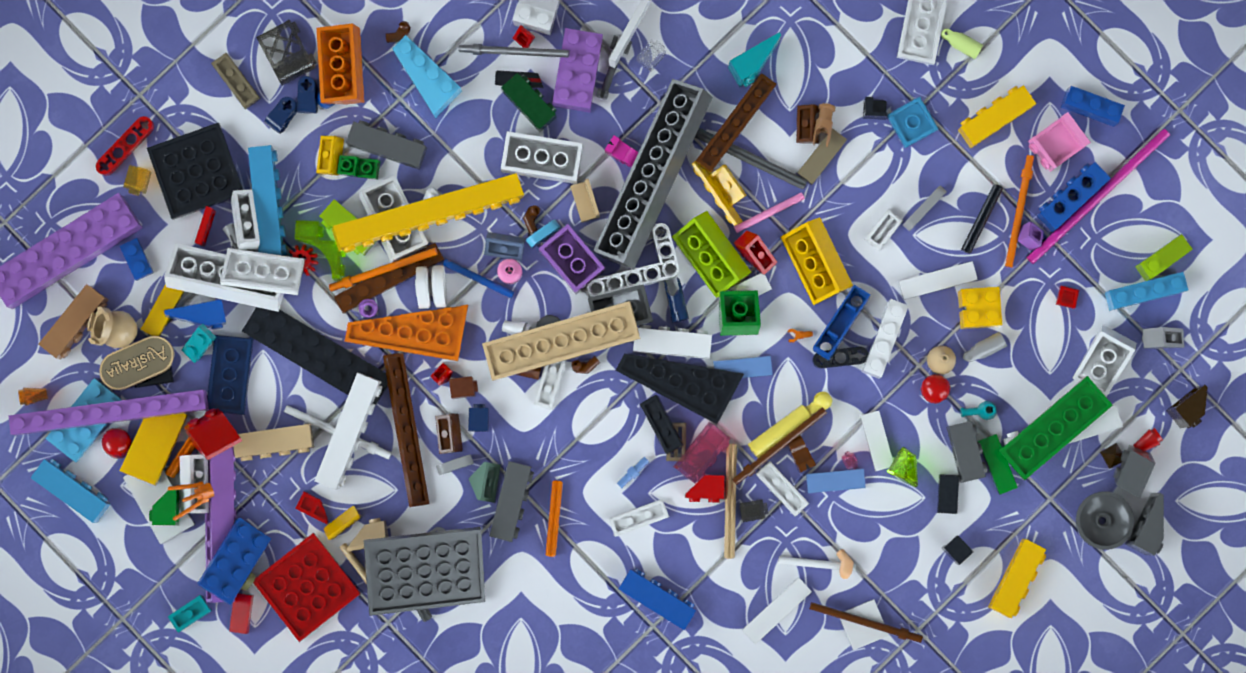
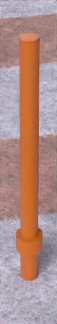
M1032 155L1026 156L1025 167L1021 172L1022 182L1005 267L1009 268L1013 267L1029 181L1033 176L1034 156Z
M432 248L352 277L350 275L343 277L342 280L329 284V289L332 292L343 287H352L355 283L438 255L436 248Z

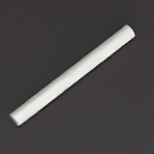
M779 556L778 564L840 570L841 562ZM854 564L852 571H856V564Z

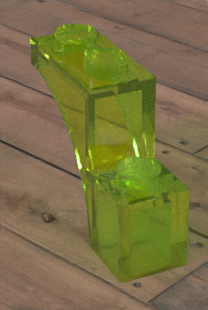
M296 220L295 240L308 243L321 250L330 264L332 279L334 281L342 280V276H345L346 272L345 265H342L343 257H346V253L344 251L339 252L336 241L321 240L324 237V226H321L319 221Z

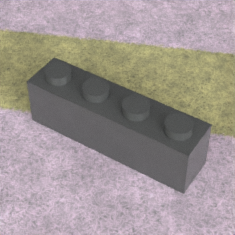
M359 120L358 123L353 121L346 140L348 146L420 170L427 151L423 141L405 139V135L395 132V135L387 133V129L377 126V129L369 127L370 124Z
M508 461L490 537L513 542V538L517 539L520 529L517 527L518 520H522L525 510L521 508L523 501L527 502L529 490H526L528 482L532 483L534 472L531 471L532 467Z

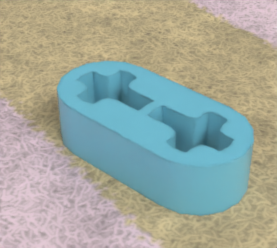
M556 219L552 220L528 237L526 241L533 248L558 231L561 226Z

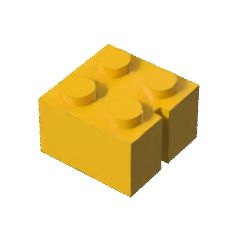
M1000 287L971 288L958 291L959 308L966 307V310L959 312L960 329L1002 326Z

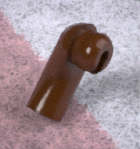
M402 21L399 23V28L396 32L386 33V42H399L405 35L407 36L411 29L409 23Z

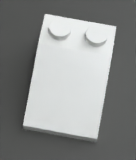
M519 0L513 19L514 25L518 27L522 25L526 29L551 35L560 0Z
M1102 325L1077 368L1073 379L1080 382L1088 376L1107 397L1136 350L1137 343Z

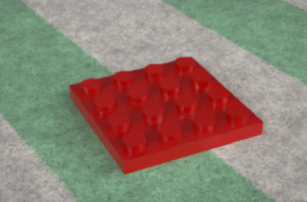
M312 533L257 576L253 582L299 642L361 594L315 533Z

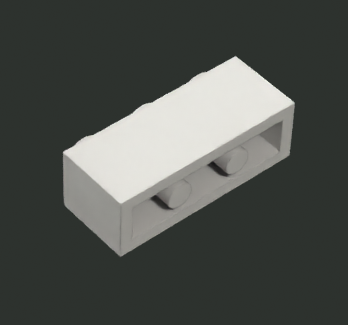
M252 189L235 190L232 193L231 205L237 247L239 250L258 251L260 239Z
M203 455L180 456V485L194 484L201 481L204 484L208 483V460ZM197 488L180 489L181 512L200 501L195 498L182 502L183 498L195 494L194 489ZM209 502L200 505L187 514L209 513Z

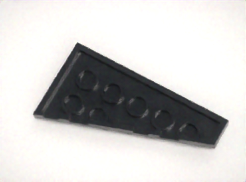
M625 353L615 370L715 424H718L744 375L743 373Z

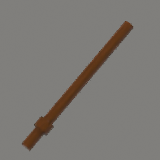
M823 407L752 464H747L743 468L744 470L732 479L734 483L738 485L748 476L751 477L755 474V470L826 415L825 409Z
M814 602L810 603V610L896 635L902 640L909 639L919 643L922 642L923 636L909 632V629L903 627L899 629Z

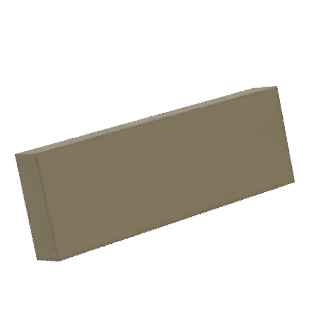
M224 53L211 63L245 110L261 99L227 53Z
M833 128L828 147H826L827 134L797 172L799 176L806 179L811 185L847 141L845 137Z

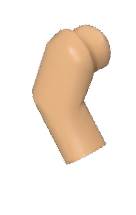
M841 549L836 554L841 561L839 573L841 578L848 579L852 574L854 562L845 550Z

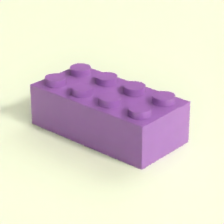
M565 28L562 50H569L570 56L569 58L560 57L552 102L554 107L591 112L603 34Z

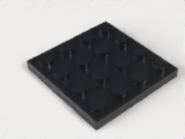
M219 122L147 148L172 220L203 210L206 206L211 207L231 200L233 191L243 190Z

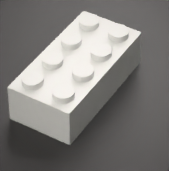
M507 131L501 171L502 173H517V175L577 184L583 143Z

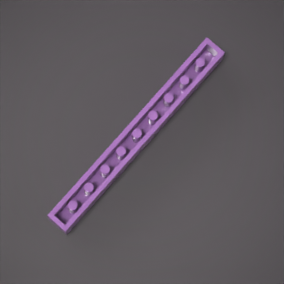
M196 390L8 416L10 434L18 436L209 410L207 391Z

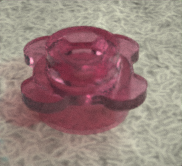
M846 451L845 455L841 457L843 463L849 470L852 468L856 469L858 467L856 455L853 452Z

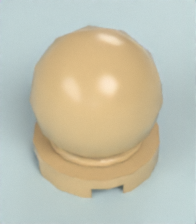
M97 307V312H92L88 321L87 331H91V338H88L91 344L102 346L106 344L112 348H125L133 343L136 338L137 324L129 313L124 311L111 312L109 308Z

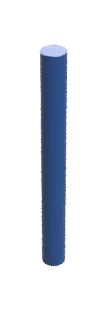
M445 259L443 263L445 267L511 299L514 295V291L448 259Z

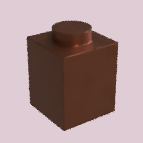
M472 376L449 379L452 399L475 397V392H478L477 380L473 381Z

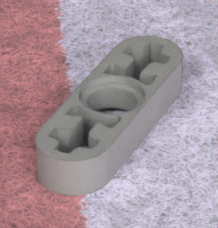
M940 185L908 218L903 226L910 231L947 191Z

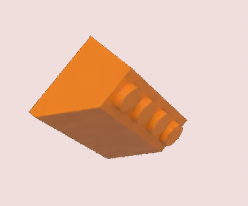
M353 23L316 28L321 103L343 105L365 103L360 28Z

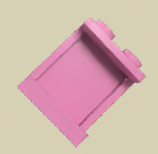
M1069 112L1028 141L1030 150L1034 154H1038L1041 159L1040 163L1046 170L1049 169L1050 172L1091 143Z

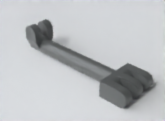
M614 35L610 49L614 50L618 36ZM632 41L627 45L624 54L628 55ZM618 63L615 68L609 66L602 88H598L596 94L598 98L607 100L610 93L609 88Z

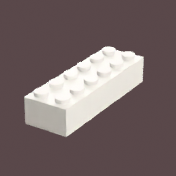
M175 243L164 275L166 287L279 312L284 293L221 285L220 280L226 254Z

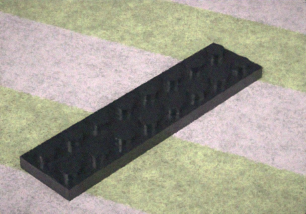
M256 307L242 329L243 333L349 395L357 373L381 381L380 386H382L379 397L374 399L373 404L375 406L388 387L385 372L280 309L278 312Z

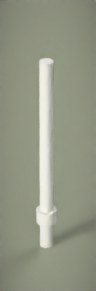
M288 405L285 408V413L331 434L334 433L336 427ZM359 438L361 440L360 447L366 449L368 453L390 459L392 452L378 447L379 444L372 441L370 443Z

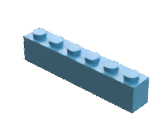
M271 145L248 148L251 183L260 239L258 252L287 256V246L283 244V237L286 236L285 226L281 225V218H284L283 207L279 206V199H282L281 188L277 187V180H280L279 169L275 167V162L278 161L277 150H274Z

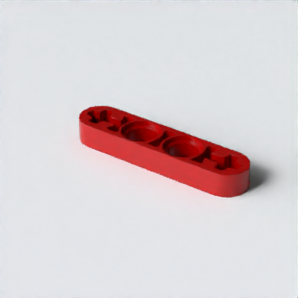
M145 116L138 118L99 158L95 166L97 172L103 176L111 175L154 130L153 121ZM142 122H149L147 124L149 128L147 130L143 128L140 131V133L143 135L140 137V135L137 132H135L134 129L136 128L139 131L142 128ZM131 134H134L137 138L134 144L127 143V137ZM116 148L123 150L122 157H114L113 152ZM108 156H110L111 159L116 161L115 164L113 162H110L108 164L109 169L107 171L102 170L103 167L101 166V164H107L110 161L107 158Z

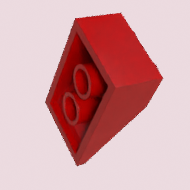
M218 408L208 410L204 416L199 419L194 418L187 423L188 425L184 426L193 446L207 460L242 442L241 437Z

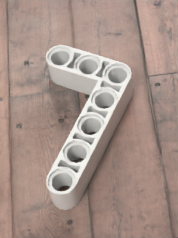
M658 223L652 230L659 263L594 279L588 285L590 296L594 297L642 284L647 286L675 278L679 273V264L668 226ZM662 228L666 231V235L658 237L655 233L656 230ZM662 247H669L671 254L664 256L661 254L660 249ZM673 265L676 268V272L668 274L665 271V267ZM649 270H655L657 272V277L655 279H649L647 277V272ZM630 275H637L639 281L636 284H631L628 281ZM613 279L619 280L621 283L620 287L617 289L611 288L609 285L610 281ZM594 284H599L602 290L600 293L595 294L591 291V287Z

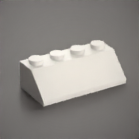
M396 176L365 188L359 193V198L368 216L409 204ZM418 229L412 230L411 234L400 237L399 234L392 236L393 239L389 241H381L391 263L406 258L428 245L423 232L418 231Z

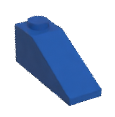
M222 299L164 310L165 317L199 326L204 324L207 328L211 327L212 330L221 329L226 324Z

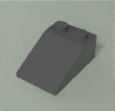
M644 284L588 298L591 312L630 301L637 326L653 322Z
M1162 493L1150 494L1133 528L1132 534L1125 544L1144 555L1155 556L1163 548L1164 494Z

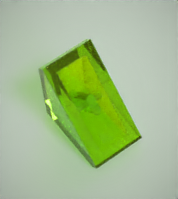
M903 447L898 452L887 472L898 480L912 487H917L916 455Z

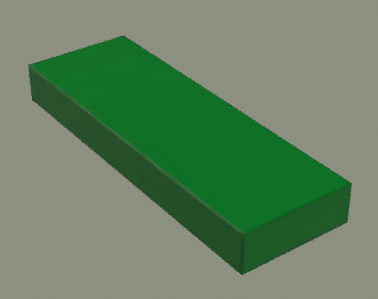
M997 434L979 440L978 443L981 444L983 456L998 494L1001 495L1018 488L1008 461L999 452L1002 446Z

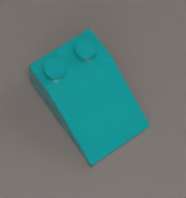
M780 32L730 60L728 69L739 88L743 85L748 87L755 82L754 79H756L779 44Z

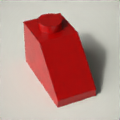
M746 230L733 243L741 255L763 275L777 263L759 235Z

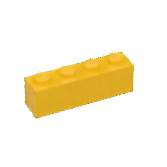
M1024 85L1020 88L1017 86L1013 87L1007 92L1008 96L1005 98L998 97L991 102L993 106L988 109L983 107L976 112L978 116L973 119L968 117L960 123L962 126L958 131L970 149L1036 105V102Z
M1027 539L1021 540L988 608L1007 618L1012 619L1013 616L1016 617L1020 610L1019 603L1021 599H1025L1029 592L1027 587L1030 581L1033 582L1038 574L1036 571L1038 565H1042L1046 558V554H1044L1045 548Z

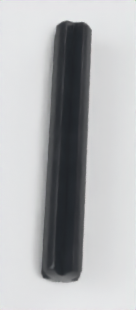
M997 184L992 186L961 248L963 252L967 254L972 252L1003 190L1001 186Z

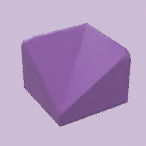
M1032 222L1026 223L1020 227L1018 242L1029 250L1039 248L1042 244L1044 231Z

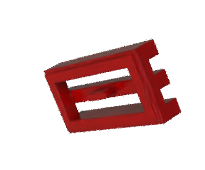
M206 206L194 242L203 247L206 245L216 214V210Z

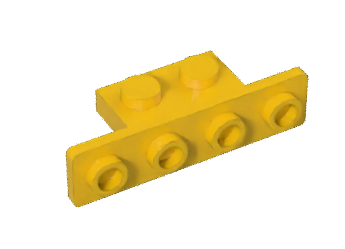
M695 161L691 163L694 167V173L703 180L705 189L714 196L716 205L725 212L727 221L734 226L742 223L743 221L733 205L747 195L726 164L710 174L697 165Z

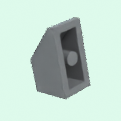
M1159 327L1143 329L1142 342L1144 348L1148 349L1184 348V332L1182 328Z

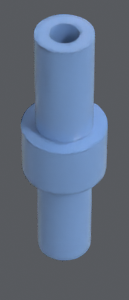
M643 457L634 467L631 466L627 470V474L617 484L623 488L632 478L635 479L639 475V472L649 461Z

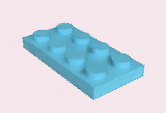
M94 378L71 407L121 401L122 399ZM108 424L51 431L45 439L77 463Z

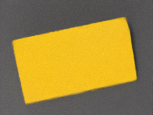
M338 136L320 137L317 174L339 176L337 170L339 156L343 153V138Z
M355 506L350 507L323 528L327 538L333 540L362 518V515Z

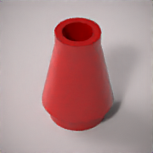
M1153 428L1152 430L1149 429L1133 446L1146 451L1159 446L1163 439L1157 430Z

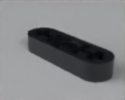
M864 347L836 349L831 357L832 365H830V361H825L823 365L817 362L816 359L819 358L817 353L813 356L812 361L814 366L819 369L851 366L865 363L869 354ZM857 350H860L862 354L864 353L865 357H862L861 361L858 358H851L852 362H849L848 351H851V355L857 354ZM838 352L845 354L846 360L844 363H838L835 360V355Z

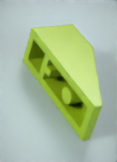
M1181 234L1137 264L1135 268L1145 281H1149L1193 249Z

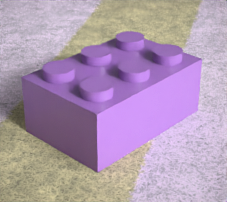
M569 224L538 248L539 252L575 294L579 293L592 280L605 271L602 263Z

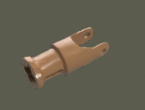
M828 103L819 104L818 108L820 113L815 124L813 145L815 146L816 137L819 133L828 134L826 147H828L833 126L832 115L836 107Z

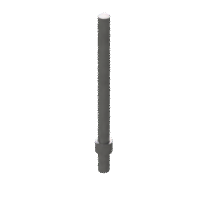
M475 43L473 45H459L458 47L459 52L473 53V55H482L484 53L565 58L570 56L569 50L483 46L482 44Z

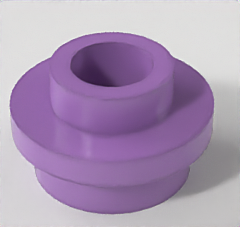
M372 299L362 300L358 307L359 313L365 318L375 316L378 311L377 303ZM366 305L371 306L370 310H365L364 308Z

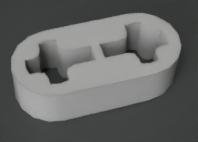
M470 454L437 465L436 468L438 474L442 475L474 463Z

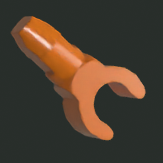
M795 329L787 331L788 333L793 332L795 334L794 339L788 340L790 343L797 341V339L813 336V332L810 331L803 332L796 331Z

